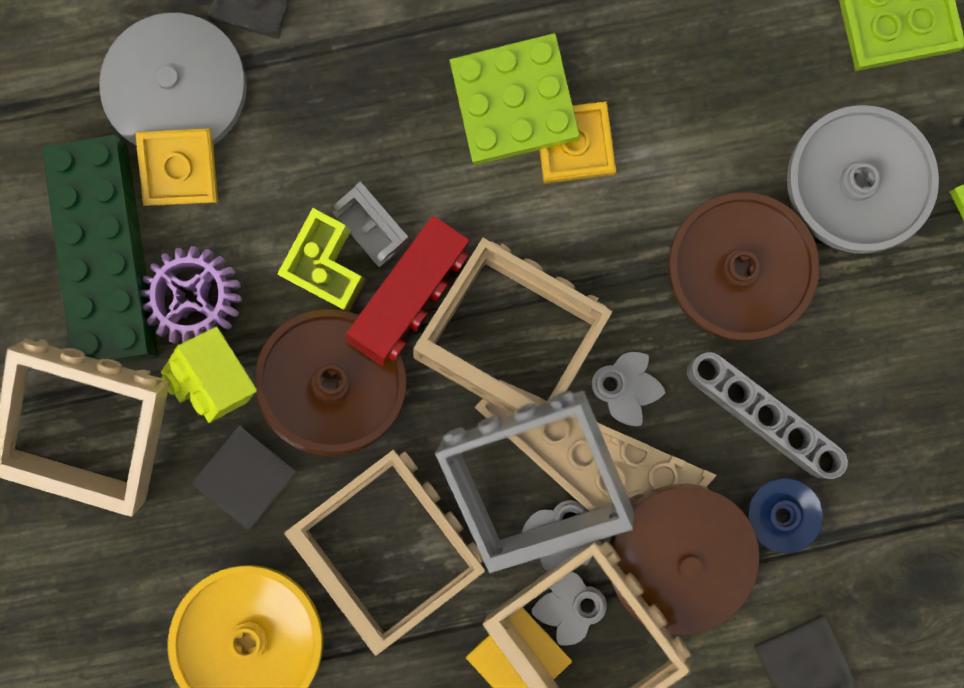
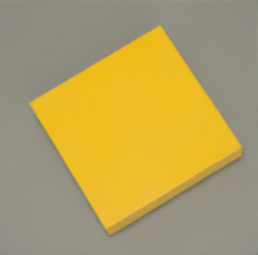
M607 101L573 106L580 136L579 141L539 150L544 184L616 174Z
M212 128L135 132L143 206L212 203L218 201Z
M521 607L508 617L553 680L572 663V659L524 607ZM490 634L466 655V659L493 688H529Z

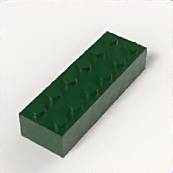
M109 135L42 147L70 348L84 352L85 356L97 360L111 359L120 364L159 358L155 327L148 325L147 322L148 317L152 313L145 311L143 308L144 303L150 302V299L143 297L141 291L149 290V286L143 281V277L147 276L128 145L116 135Z

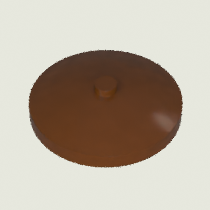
M737 192L713 198L699 206L687 217L678 229L671 244L668 257V277L672 293L679 307L699 328L711 335L726 340L754 341L781 332L804 313L817 288L819 257L811 232L792 209L778 200L765 195Z
M321 309L300 314L277 328L268 338L260 352L255 371V388L257 389L255 394L259 409L270 428L280 438L302 451L323 456H340L360 451L379 440L393 425L401 410L406 392V372L402 357L399 355L395 361L389 358L382 367L347 343L346 333L358 318V314L336 309Z
M674 484L661 487L649 492L633 503V530L613 535L610 545L620 558L617 565L625 575L633 574L644 590L641 597L649 607L653 604L656 605L665 617L668 624L664 628L672 635L697 634L715 628L732 617L750 595L759 569L757 537L743 511L721 493L695 484ZM611 581L613 589L616 595L618 596L619 600L623 604V606L635 619H637L639 622L643 624V622L634 612L632 607L629 605V603L626 601V599L623 597V595Z

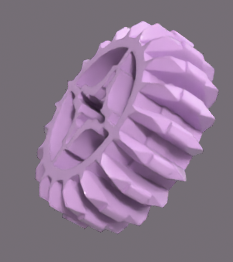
M191 246L187 256L183 249L176 248L174 260L168 254H162V261L165 264L163 267L155 263L151 264L150 268L156 272L154 278L149 276L143 277V281L151 285L150 290H142L141 293L143 297L150 299V302L144 303L143 308L145 311L152 313L147 319L148 325L155 326L159 324L156 334L164 337L169 333V342L177 344L181 338L184 343L219 325L228 330L232 327L225 318L228 314L233 317H237L239 311L230 306L231 303H240L242 297L237 294H231V291L237 290L241 285L237 280H229L233 277L235 271L232 267L223 268L226 262L224 258L218 256L213 259V252L205 249L200 255L199 249ZM187 269H205L200 275L196 274L188 281H181L175 277ZM214 278L218 286L216 307L212 306L208 300V293L213 286L211 282ZM167 286L170 287L174 294L173 301L169 306L171 310L169 313L166 311L164 301ZM180 286L188 291L195 292L194 294L198 296L197 300L202 303L203 307L195 302L187 301L189 299L185 298L186 293L180 289ZM196 311L207 316L205 320L194 325L185 326L177 324L182 317L187 318Z

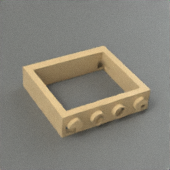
M482 238L413 348V357L510 415H513L516 409L531 403H534L536 407L540 405L436 345L437 340L485 264L592 325L547 403L550 402L553 396L568 390L613 311L599 303L598 297L593 295L586 297L574 290V285L562 277L553 278L544 273L542 267L535 261L527 258L522 260L511 254V250L503 243L499 246ZM547 424L535 427L534 429L543 433Z
M25 338L7 350L0 394V478L132 517L146 502L170 381L151 376V371L148 370L134 371L121 367V364L115 360H97L85 356L84 352L77 349H60L49 346L48 342L43 339L36 342ZM28 367L143 400L127 482L15 449Z
M394 449L284 533L375 656L485 572V567L482 564L484 560L476 543L472 541L470 544H467L459 534L464 528L451 511L444 514L436 502L441 497L429 481L422 485L414 474L419 468L408 453L404 451L400 455ZM393 466L469 567L383 632L310 534L309 530Z
M600 540L583 545L489 613L482 624L529 688H559L508 617L594 556L670 659L631 688H668L690 672L689 660L687 658L691 656V653L687 646L678 636L674 639L664 628L668 624L665 617L656 605L653 604L650 607L641 597L644 590L633 574L625 575L617 565L620 558L607 541L602 544Z

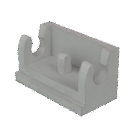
M361 181L333 206L335 209L333 215L339 222L351 229L350 235L380 269L410 244L409 237Z

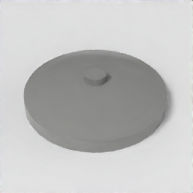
M162 13L136 22L114 41L102 64L99 88L101 102L109 121L126 140L136 147L135 132L198 128H212L213 145H215L229 133L237 122L244 106L247 84L242 60L234 45L220 29L210 22L193 15Z
M857 105L844 107L825 115L803 134L796 144L789 161L787 188L795 213L817 239L845 252L874 253L902 243L922 227L930 216L937 199L939 172L937 161L929 142L909 120L885 108Z

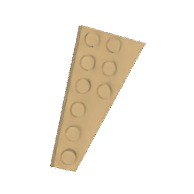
M499 380L539 405L547 403L546 400ZM482 399L475 406V409L485 418L499 416L501 419L510 416L509 413L485 399ZM576 414L548 423L543 433L532 428L507 437L589 512L613 504ZM597 423L631 505L642 496L658 488L674 484H695L707 487L717 476Z

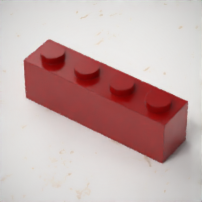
M432 215L347 331L346 342L382 367L389 358L395 361L407 344L403 341V338L408 331L412 329L416 332L426 319L428 313L424 309L431 299L438 302L448 288L449 283L445 280L453 270L458 273L468 260L470 255L466 253L469 239Z

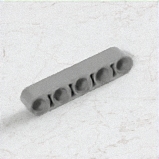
M706 352L689 362L687 376L694 386L810 475L816 478L835 479L845 473L848 459L846 453L839 446L721 356ZM701 361H708L713 365L715 371L711 380H705L699 375L698 365ZM732 383H736L743 388L744 397L740 403L733 402L728 396V388ZM762 406L770 408L773 412V421L769 426H765L759 421L758 412ZM794 428L799 430L803 436V443L798 449L793 448L788 441L789 433ZM823 452L829 453L833 460V465L828 472H824L819 466V458Z

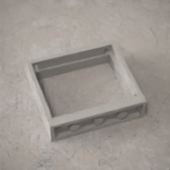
M565 391L553 396L550 402L536 407L534 403L527 404L516 409L513 415L501 419L499 416L486 418L478 424V427L466 431L464 428L451 430L443 436L435 453L489 573L633 530V507L584 391L572 394L571 391ZM576 414L613 504L499 539L461 452Z

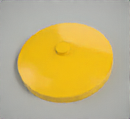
M241 565L226 568L211 574L196 584L186 594L176 609L168 636L169 662L180 688H308L317 673L323 651L321 620L313 601L306 591L287 575L277 570L257 565Z

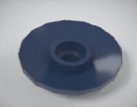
M780 478L768 481L756 490L749 502L747 517L759 543L771 551L788 554L802 551L814 542L821 531L823 511L820 500L810 487L799 480ZM780 508L786 509L788 517L784 522H780L776 518V512Z

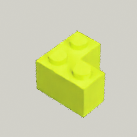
M312 208L277 274L348 312L351 310L366 281L362 276L335 263L351 229L345 224Z
M217 327L178 345L161 371L162 379L170 381L168 392L171 395L175 394L180 403L190 399L196 412L204 415L208 423L246 404L257 392V389Z

